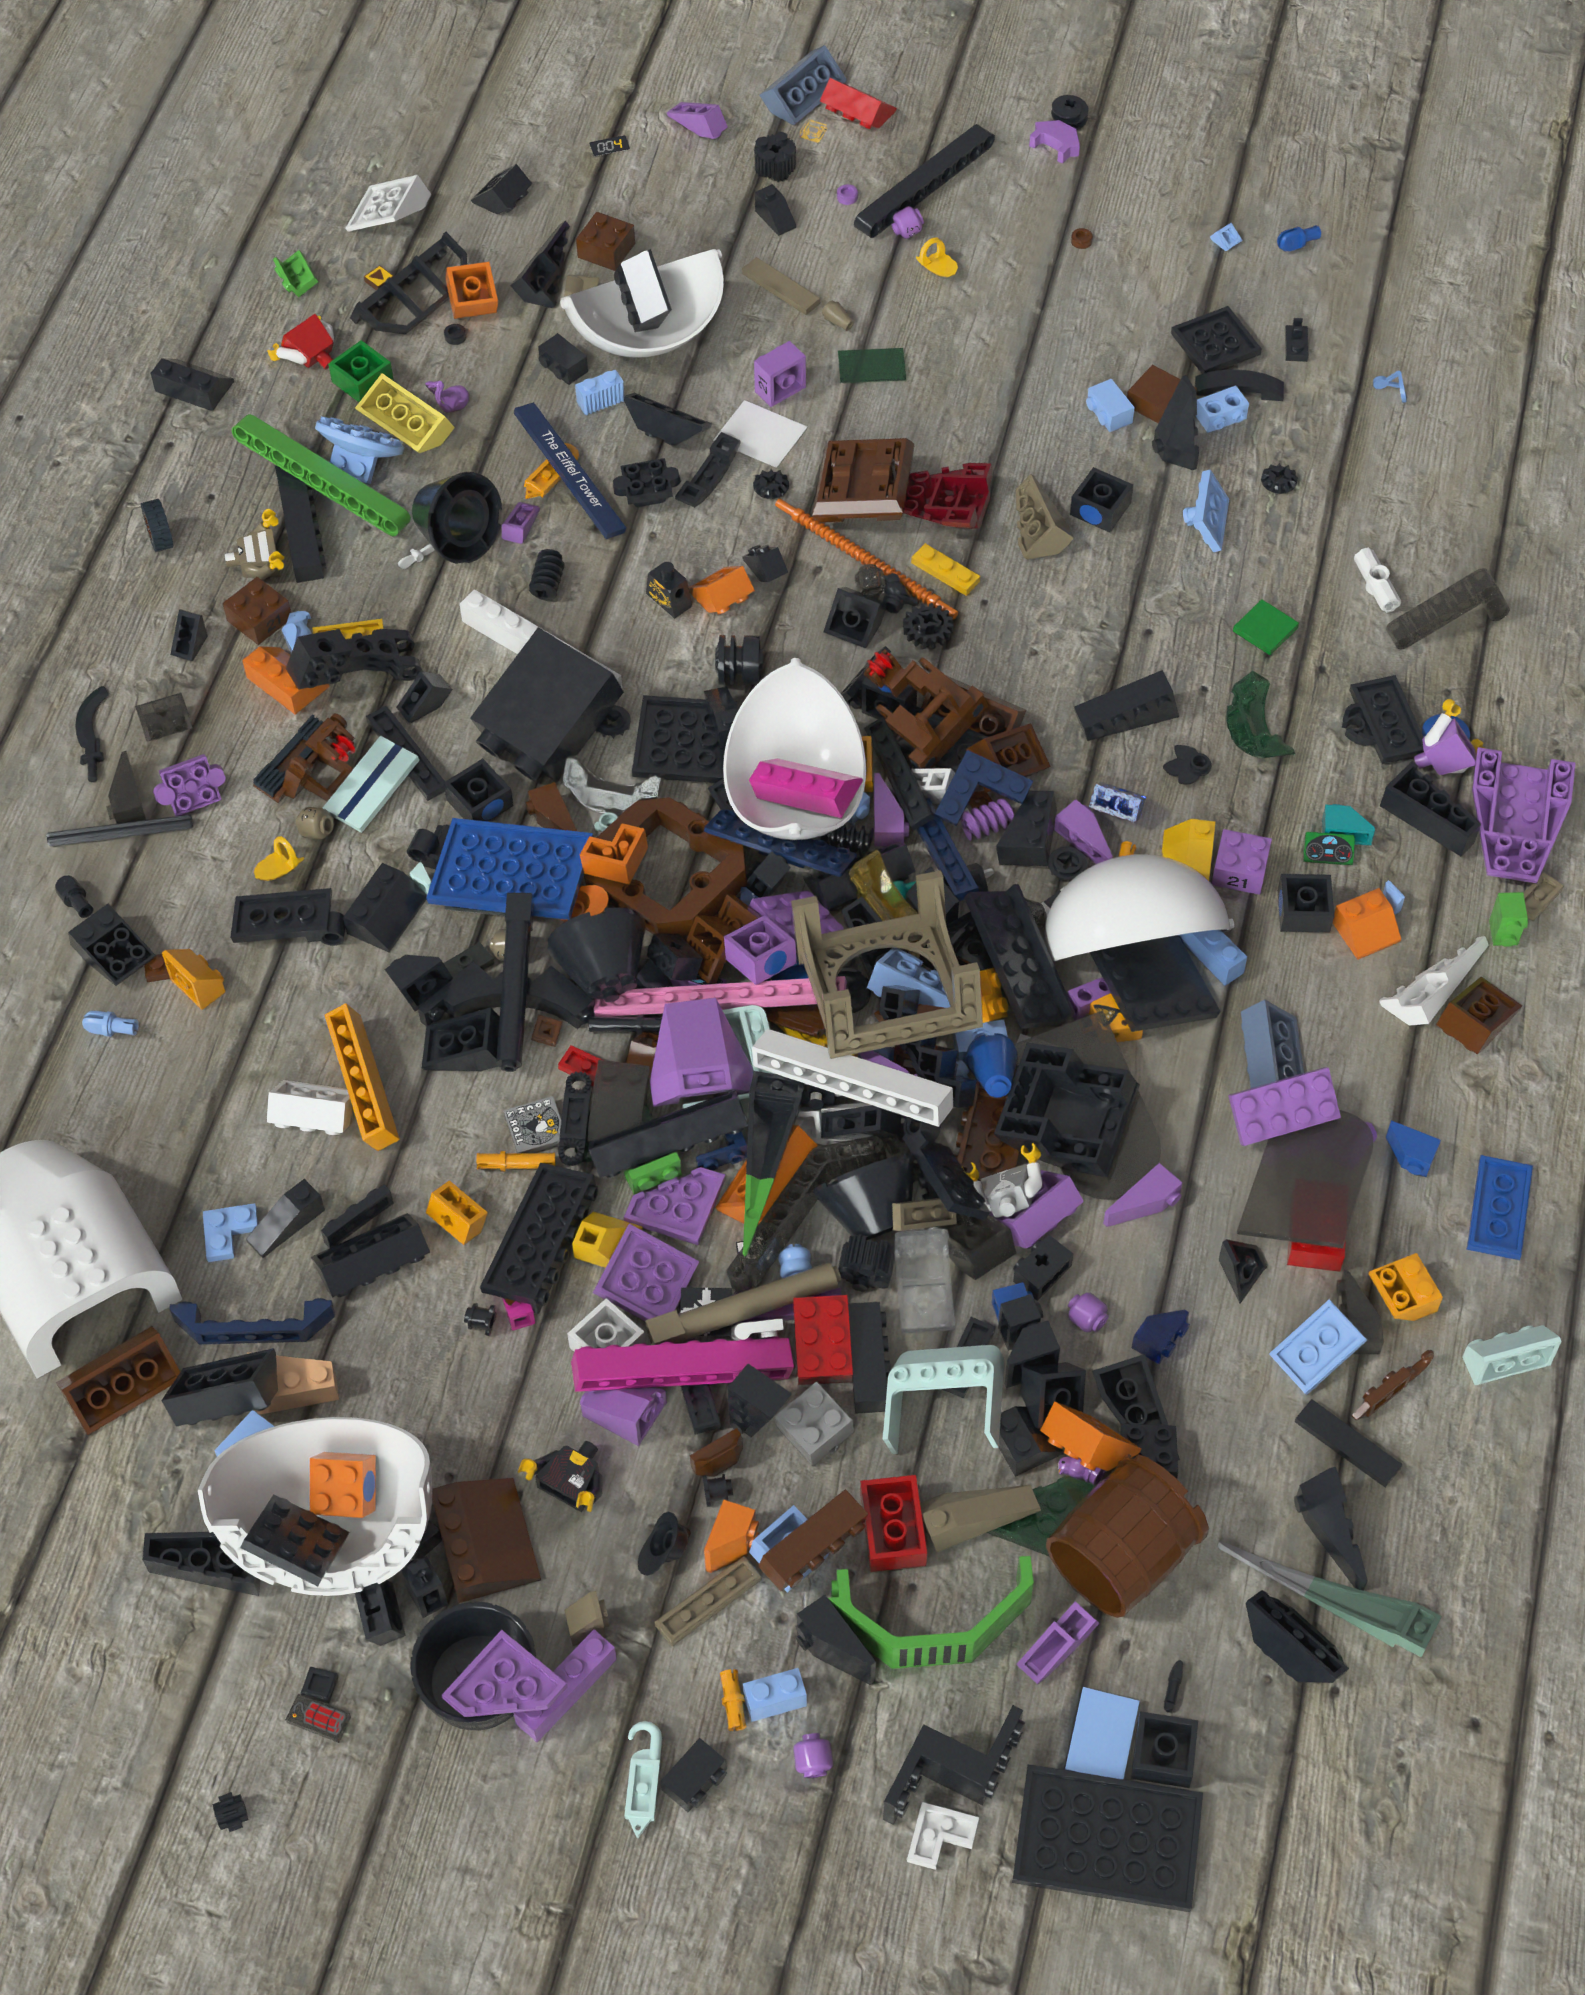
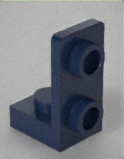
M742 1131L736 1134H724L726 1147L696 1156L697 1168L702 1167L714 1171L720 1166L729 1163L736 1164L747 1158V1144Z

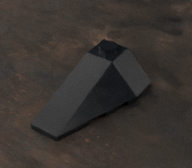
M1145 1354L1092 1371L1102 1400L1121 1425H1168Z
M1331 1467L1299 1485L1297 1495L1294 1496L1295 1507L1298 1513L1302 1512L1305 1523L1354 1588L1364 1591L1368 1580L1359 1546L1352 1544L1351 1541L1354 1537L1352 1519L1345 1518L1344 1502H1347L1337 1469L1336 1467Z

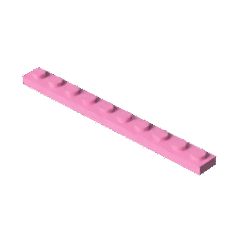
M845 976L837 977V991L846 990L847 982ZM809 978L763 981L757 985L753 982L632 989L620 994L619 999L614 1002L608 1003L604 999H595L594 1013L595 1017L661 1014L667 1003L716 998L722 1010L749 1005L777 1007L817 1004Z

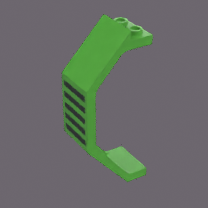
M1031 1556L1019 1557L1016 1575L1017 1587L973 1629L967 1632L903 1637L891 1635L853 1606L850 1597L848 1569L837 1570V1580H831V1598L828 1599L863 1646L891 1669L972 1663L1031 1604L1034 1585Z

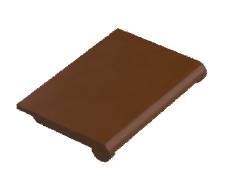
M817 1004L761 1007L766 1013L767 1021L817 1039L826 1032Z

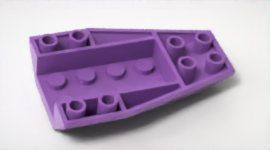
M1478 747L1472 792L1477 821L1481 823L1479 833L1486 873L1488 876L1537 883L1572 802L1576 763L1551 759L1548 769L1502 763V751Z

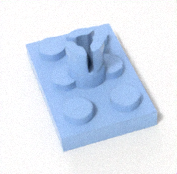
M1207 470L1202 472L1201 482L1198 485L1199 495L1196 500V506L1185 508L1183 510V518L1187 526L1194 525L1203 536L1205 544H1208L1213 552L1222 551L1229 498L1212 471Z

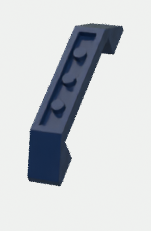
M323 1298L305 1301L303 1320L288 1318L284 1321L260 1319L254 1322H245L243 1320L217 1322L207 1320L201 1323V1313L197 1304L184 1301L178 1304H170L169 1308L174 1321L199 1345L307 1342L335 1317L332 1300Z

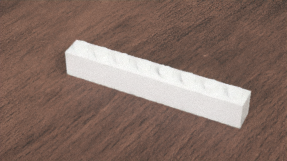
M475 589L460 603L462 622L516 654L520 652L538 628L535 624ZM575 649L576 651H578V652H580L581 654L585 655L586 657H588L589 659H591V660H593L594 662L598 663V664L601 665L602 667H604V668H606L607 670L611 671V672L614 674L615 678L617 679L618 683L620 684V686H621V688H622V677H621L620 674H618V673H616L615 671L611 670L610 668L604 666L603 664L599 663L598 661L594 660L593 658L587 656L586 654L582 653L581 651Z
M767 1029L752 1046L754 1067L939 1127L953 1108L952 1087L852 1055L830 1059L827 1047Z

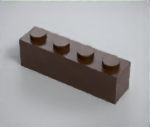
M845 1489L765 1553L758 1567L780 1591H783L788 1586L793 1588L804 1578L803 1573L808 1569H811V1571L816 1570L824 1562V1556L829 1552L832 1554L838 1552L844 1546L846 1538L850 1535L854 1538L860 1534L866 1527L864 1522L868 1513Z

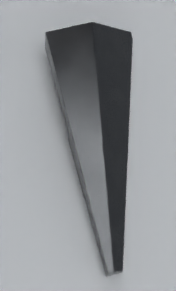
M566 221L559 224L510 285L524 302L553 308L557 304L555 301V295L559 292L557 283L562 275L565 257L563 249L568 240L566 238V231L570 228Z

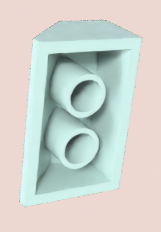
M1544 1325L1537 1327L1526 1326L1515 1333L1508 1334L1503 1332L1489 1340H1474L1467 1345L1462 1358L1474 1385H1479L1550 1366L1562 1341L1557 1334Z

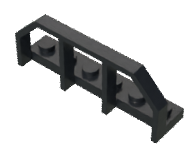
M446 231L440 240L419 257L416 255L409 265L393 278L389 277L385 284L362 303L359 301L350 319L355 324L361 320L367 321L375 331L407 334L450 299L447 286L430 270L433 265L432 262L436 259L440 261L447 254L446 249L449 247L460 258V266L467 265L466 251ZM420 272L443 295L424 312L409 298L402 287L406 283L408 285L412 284ZM393 295L416 318L408 325L379 322L372 315L375 308L381 309L388 302V298Z

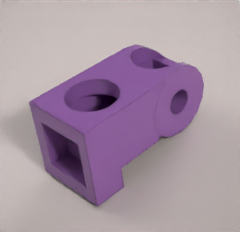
M1103 978L1068 991L1067 995L1075 1011L1073 1018L1076 1022L1085 1018L1093 1001L1111 993Z

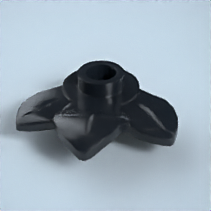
M1175 745L1174 751L1177 758L1163 765V769L1169 775L1178 776V783L1184 785L1192 784L1200 776L1207 775L1212 767V763L1207 755L1198 753L1195 748L1185 745Z

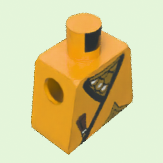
M1111 993L1093 1001L1090 1004L1089 1018L1079 1020L1081 1033L1085 1035L1096 1032L1102 1044L1142 1039L1143 1030L1131 1032Z

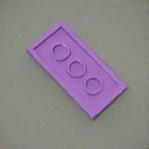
M1328 1067L1228 1095L1242 1146L1341 1118Z

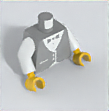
M1032 1143L1033 1149L1030 1153L1025 1145L1021 1147V1153L1029 1161V1164L981 1178V1181H978L979 1172L975 1164L971 1162L973 1170L966 1174L973 1180L974 1187L984 1197L986 1206L989 1211H992L995 1218L1009 1217L1017 1211L1030 1207L1033 1197L1041 1189L1040 1164L1037 1163V1160L1041 1157V1152L1034 1143Z

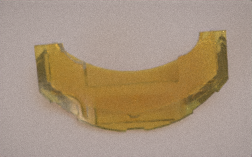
M878 849L854 864L849 872L850 880L857 887L858 893L856 896L858 899L863 897L882 921L918 914L894 885Z

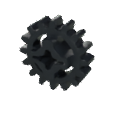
M921 603L919 609L913 606L912 613L907 611L906 618H903V634L907 635L908 642L914 640V646L916 647L919 644H923V649H926L927 645H931L935 649L937 643L943 646L944 640H950L951 633H953V617L949 616L948 610L942 612L941 605L934 608L933 603H930L929 607H925Z

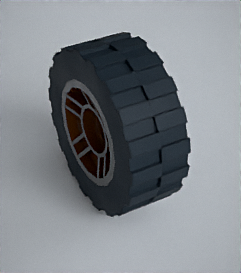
M160 499L141 503L145 525L155 552L173 548L172 535Z

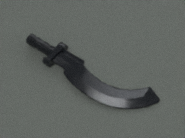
M104 686L97 688L87 696L79 707L76 716L75 728L80 746L85 748V754L80 756V764L88 765L89 782L97 781V762L104 760V753L100 752V739L95 737L92 724L95 709L109 696Z

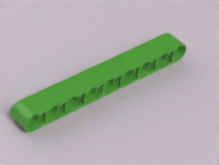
M248 414L232 428L233 437L238 442L386 534L396 536L410 523V514L403 507L256 416Z

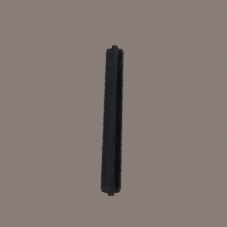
M188 814L47 833V843L49 846H59L193 828V819Z

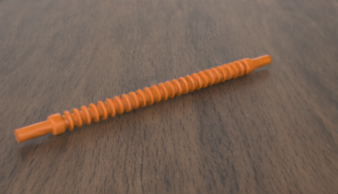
M780 498L776 501L775 506L792 516V520L796 523H800L801 526H805L806 529L815 532L817 536L820 535L821 539L825 538L826 542H830L831 545L840 548L842 552L845 551L847 555L851 554V558L856 557V561L861 560V564H866L867 568L871 567L872 571L876 570V573L881 574L882 577L892 573L897 574L900 582L906 587L909 594L912 593L913 597L917 596V599L922 600L924 604L927 603L928 607L930 603H933L934 608L941 605L942 612L948 610L950 617H953V619L957 617L958 611L941 601V597L937 594L932 595V592L927 591L925 587L922 588L921 584L917 585L916 581L911 582V578L906 579L905 574L901 575L900 571L896 572L895 568L891 569V566L886 565L884 561L881 562L880 558L876 559L875 555H871L870 552H866L863 548L860 549L859 545L855 546L854 542L850 543V539L845 540V536H840L838 532L835 533L834 529L830 530L829 526L825 527L824 523H820L813 517H810V514L806 513L803 509H796Z

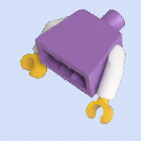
M1447 699L1442 706L1445 714L1442 713L1436 723L1422 739L1424 752L1414 756L1415 763L1419 769L1432 764L1439 775L1464 773L1469 767L1475 766L1477 748H1484V743L1479 739H1473L1470 742L1456 719H1451V716L1460 714L1461 708L1455 704L1454 700Z

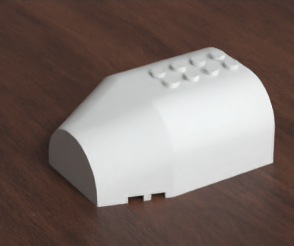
M49 1140L28 1141L0 1152V1313L36 1378L61 1366L51 1344L55 1332L66 1321L96 1304L131 1288L147 1289L158 1313L169 1308L170 1304H176L182 1300L175 1279L111 1174L60 1144Z

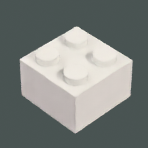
M607 1298L567 1333L569 1347L573 1351L585 1346L606 1348L610 1345L629 1347L640 1343L646 1344L644 1331Z

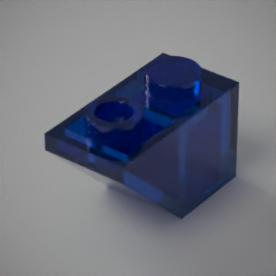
M1184 1309L1147 1316L1135 1333L1131 1348L1142 1355L1145 1354V1357L1160 1364L1164 1357L1169 1358L1176 1347L1174 1342L1178 1336L1183 1338L1190 1326L1187 1323L1189 1312Z

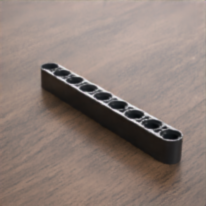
M975 124L862 210L854 220V227L870 238L876 237L894 223L893 216L895 213L908 206L915 207L989 150L994 143L995 135L980 125Z

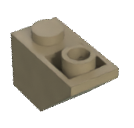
M596 1591L588 1593L564 1610L572 1646L579 1645L593 1630L597 1631L603 1638H606L604 1628L609 1627L604 1599L598 1600Z

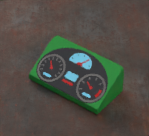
M1306 832L1303 842V862L1353 865L1355 836Z

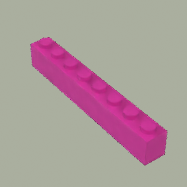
M777 1336L757 1340L747 1338L738 1341L718 1339L713 1342L702 1343L694 1340L683 1344L664 1342L660 1345H647L640 1343L629 1347L610 1345L606 1348H593L585 1346L575 1349L571 1360L575 1392L732 1383L747 1364H750L772 1380L789 1379L794 1368L789 1338H779Z

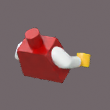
M313 314L283 335L282 347H279L277 343L273 344L274 350H267L269 357L272 361L282 358L303 364L308 368L319 362L326 370L329 368L328 363L334 360L329 355L334 344L333 328L330 324L321 320V316Z

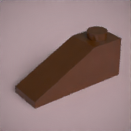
M555 782L527 791L529 801L525 802L526 808L530 816L534 815L537 824L543 828L577 831Z

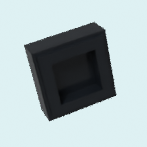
M310 1667L301 1690V1696L329 1703L338 1674Z

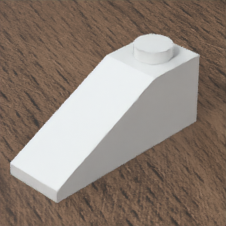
M951 768L912 769L925 798H930L934 804H940L955 772ZM886 777L885 783L891 791V793L895 795V792L888 778Z

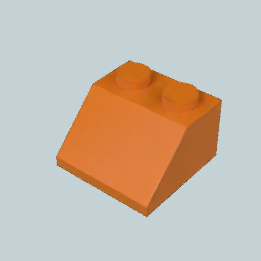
M743 566L724 567L689 587L690 594L708 613L717 612V614L728 611L730 609L729 605L734 602L738 604L749 598L748 594L755 591Z
M1380 888L1336 905L1333 925L1357 960L1401 942L1393 908Z
M723 1500L704 1548L707 1572L712 1573L738 1561L743 1556H748L753 1540L760 1535V1532H757L759 1521H756V1510Z

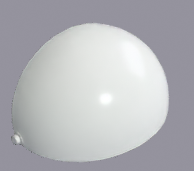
M712 249L657 267L672 310L659 328L634 332L633 326L628 321L626 306L623 305L619 285L615 283V280L562 297L560 303L575 329L587 341L599 349L611 354L632 358L661 355L683 346L696 337L716 313L724 286L723 271L719 260L722 258V253L719 249Z
M799 658L791 659L788 665L776 669L762 679L744 700L732 723L724 754L723 772L725 789L733 810L743 822L761 833L776 838L788 840L815 838L828 834L849 821L856 812L864 792L866 759L857 722L848 704L836 687L822 674L802 664ZM778 758L861 777L863 782L843 817L838 818L757 799L749 779L760 761Z
M1134 854L1100 862L1072 879L1059 893L1049 910L1045 922L1043 940L1052 961L1055 962L1088 952L1163 937L1210 930L1228 932L1234 928V921L1228 918L1225 905L1216 889L1199 872L1182 862L1157 855Z

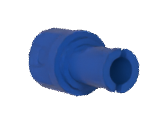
M1315 225L1306 229L1294 227L1285 230L1279 234L1277 245L1280 249L1287 252L1303 248L1306 242L1321 238V229Z

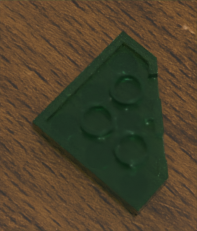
M1064 1476L1057 1479V1482L1044 1487L1034 1488L1032 1490L1041 1511L987 1533L1049 1556L1046 1548L1047 1538L1055 1532L1068 1513L1093 1490L1092 1484L1070 1476Z

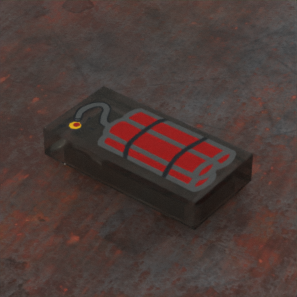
M298 1694L285 1720L288 1724L339 1743L351 1719V1714Z

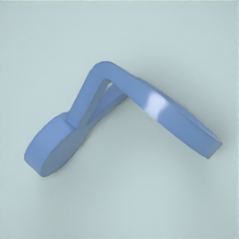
M1396 371L1387 378L1385 376H1378L1373 379V386L1376 389H1383L1386 386L1400 388L1402 403L1407 402L1401 371ZM1398 377L1399 383L1392 382V380Z

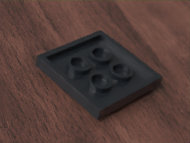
M1229 306L1171 327L1172 336L1201 374L1222 370L1261 355L1262 348Z
M273 1494L243 1540L240 1548L318 1587L350 1532L335 1523L315 1515L311 1511L291 1503L285 1498H280Z

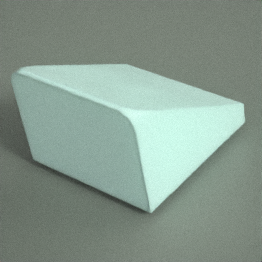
M419 862L409 873L410 878L428 894L431 880L423 864Z

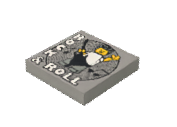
M553 1096L503 1110L517 1153H535L559 1146L561 1118Z

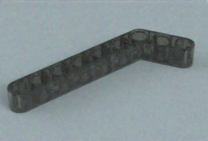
M869 1136L819 1146L808 1154L757 1226L747 1255L744 1257L742 1247L728 1267L727 1276L734 1294L758 1286L818 1200L813 1194L814 1188L825 1182L829 1184L832 1179H837V1177L853 1170L887 1159L882 1139L876 1136Z

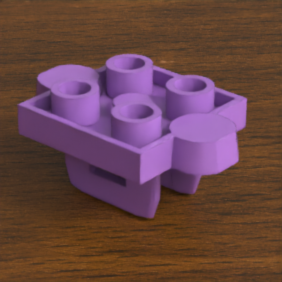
M205 754L159 770L163 783L158 784L154 788L155 799L161 805L171 804L175 816H180L222 800L217 787L221 786L226 779L223 768L217 764L209 765Z

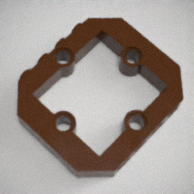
M670 797L635 801L596 838L612 842L622 823L644 828L646 837L661 825L687 841L692 850L705 852L721 863L710 873L699 871L693 874L689 881L691 891L671 910L646 896L641 881L632 879L629 885L584 874L586 886L597 885L607 892L609 898L608 906L611 908H627L639 912L644 917L646 930L650 933L688 936L696 915L715 916L720 911L727 894L736 896L741 891V887L746 886L747 872L744 847L742 844L704 832L705 826L710 821L706 820L702 814L688 809L682 802H677Z

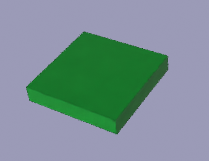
M1261 599L1234 625L1233 632L1268 655H1271L1298 629L1299 622Z

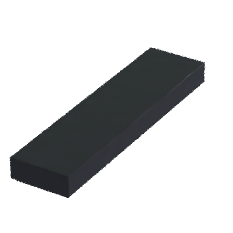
M1313 1399L1309 1401L1295 1419L1296 1424L1385 1488L1403 1465Z

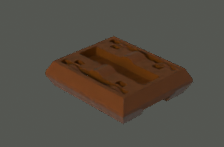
M907 438L828 441L825 447L812 517L820 523L843 522L845 518H876L877 521L900 520L904 513L915 447L914 443ZM894 464H895L896 479H894V475H893V466H894Z

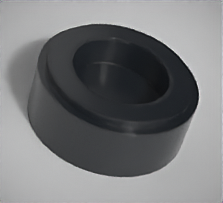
M460 324L448 325L444 329L445 341L451 345L463 343L466 340L465 328Z

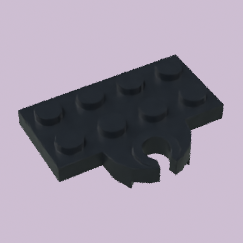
M1396 675L1350 685L1349 691L1355 704H1351L1346 708L1341 725L1342 728H1347L1349 725H1357L1359 729H1346L1345 736L1349 740L1363 746L1374 745L1382 764L1412 758L1424 752L1422 741L1424 737Z

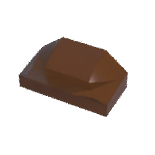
M736 1428L690 1455L691 1468L696 1475L715 1477L738 1463L743 1450V1441L739 1430Z

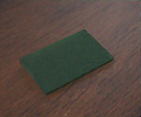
M903 348L838 350L840 383L906 381Z

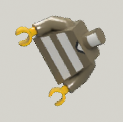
M266 509L262 514L263 521L249 534L236 540L238 552L225 554L227 567L240 565L243 577L245 578L259 577L263 581L267 577L281 576L280 570L284 567L282 562L284 556L276 550L273 531L270 529V526L274 527L279 522L273 510Z

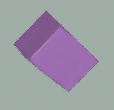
M518 502L502 524V539L522 544L540 511V507Z

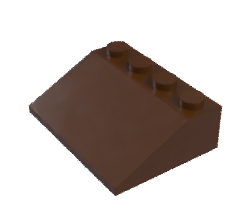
M514 1478L460 1481L432 1489V1501L459 1603L541 1580Z

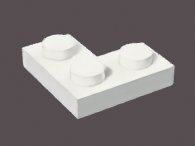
M922 1802L907 1862L936 1870L943 1842L972 1849L979 1817Z

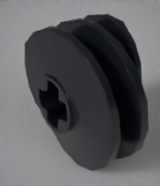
M1063 95L1057 97L1052 102L1051 115L1054 120H1060L1079 130L1086 125L1088 120V106L1083 99L1077 96Z

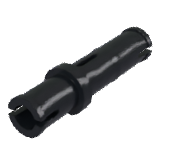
M637 1015V1017L589 1016V1032H637V1035L643 1032L659 1033L662 1017H643V1015Z

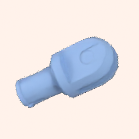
M89 1011L84 1015L82 1021L84 1029L88 1032L108 1037L115 1033L136 1035L139 1028L137 1019L119 1018L114 1012Z

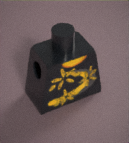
M663 562L648 573L646 594L674 619L692 607L688 582L674 568L671 562Z

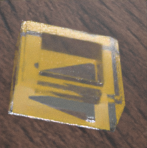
M808 119L800 131V138L819 143L827 131V124Z

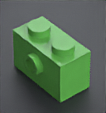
M1523 892L1498 893L1489 919L1493 946L1502 945L1510 947L1519 944L1523 929L1527 928L1528 925Z

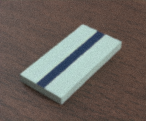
M380 736L324 805L323 809H326L332 817L362 833L419 762L418 756Z

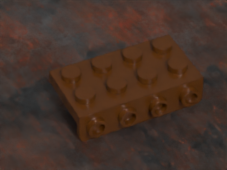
M977 1081L973 1106H969L968 1111L964 1110L961 1125L965 1126L964 1132L958 1133L956 1147L960 1148L959 1154L954 1155L966 1173H970L973 1170L971 1162L974 1163L979 1172L978 1181H981V1178L1015 1168L1020 1151L1004 1143L994 1135L1008 1094L999 1098L992 1097L985 1089L980 1088V1083Z

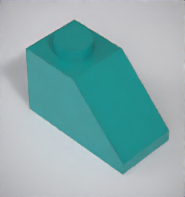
M1325 804L1322 816V833L1354 835L1355 845H1372L1375 827L1351 806Z

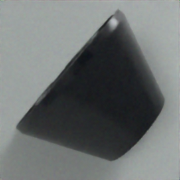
M462 472L427 484L421 488L413 501L412 517L415 525L439 556L455 564L471 563L481 558L496 540L501 526L498 520L499 510H502V503L497 488L487 477L474 472Z
M906 1153L900 1159L894 1156L837 1177V1180L830 1184L825 1182L813 1189V1194L851 1236L855 1234L859 1236L861 1234L866 1236V1240L894 1231L892 1203L913 1201L912 1153Z

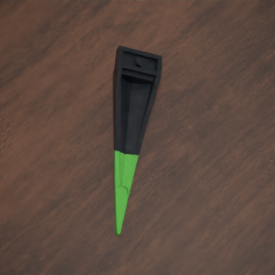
M754 1071L749 1093L743 1238L744 1257L749 1251L798 1117L805 1083L778 1074Z

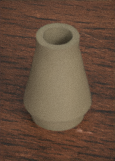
M831 300L822 310L825 320L843 328L845 331L851 329L854 324V320L851 319L839 302Z

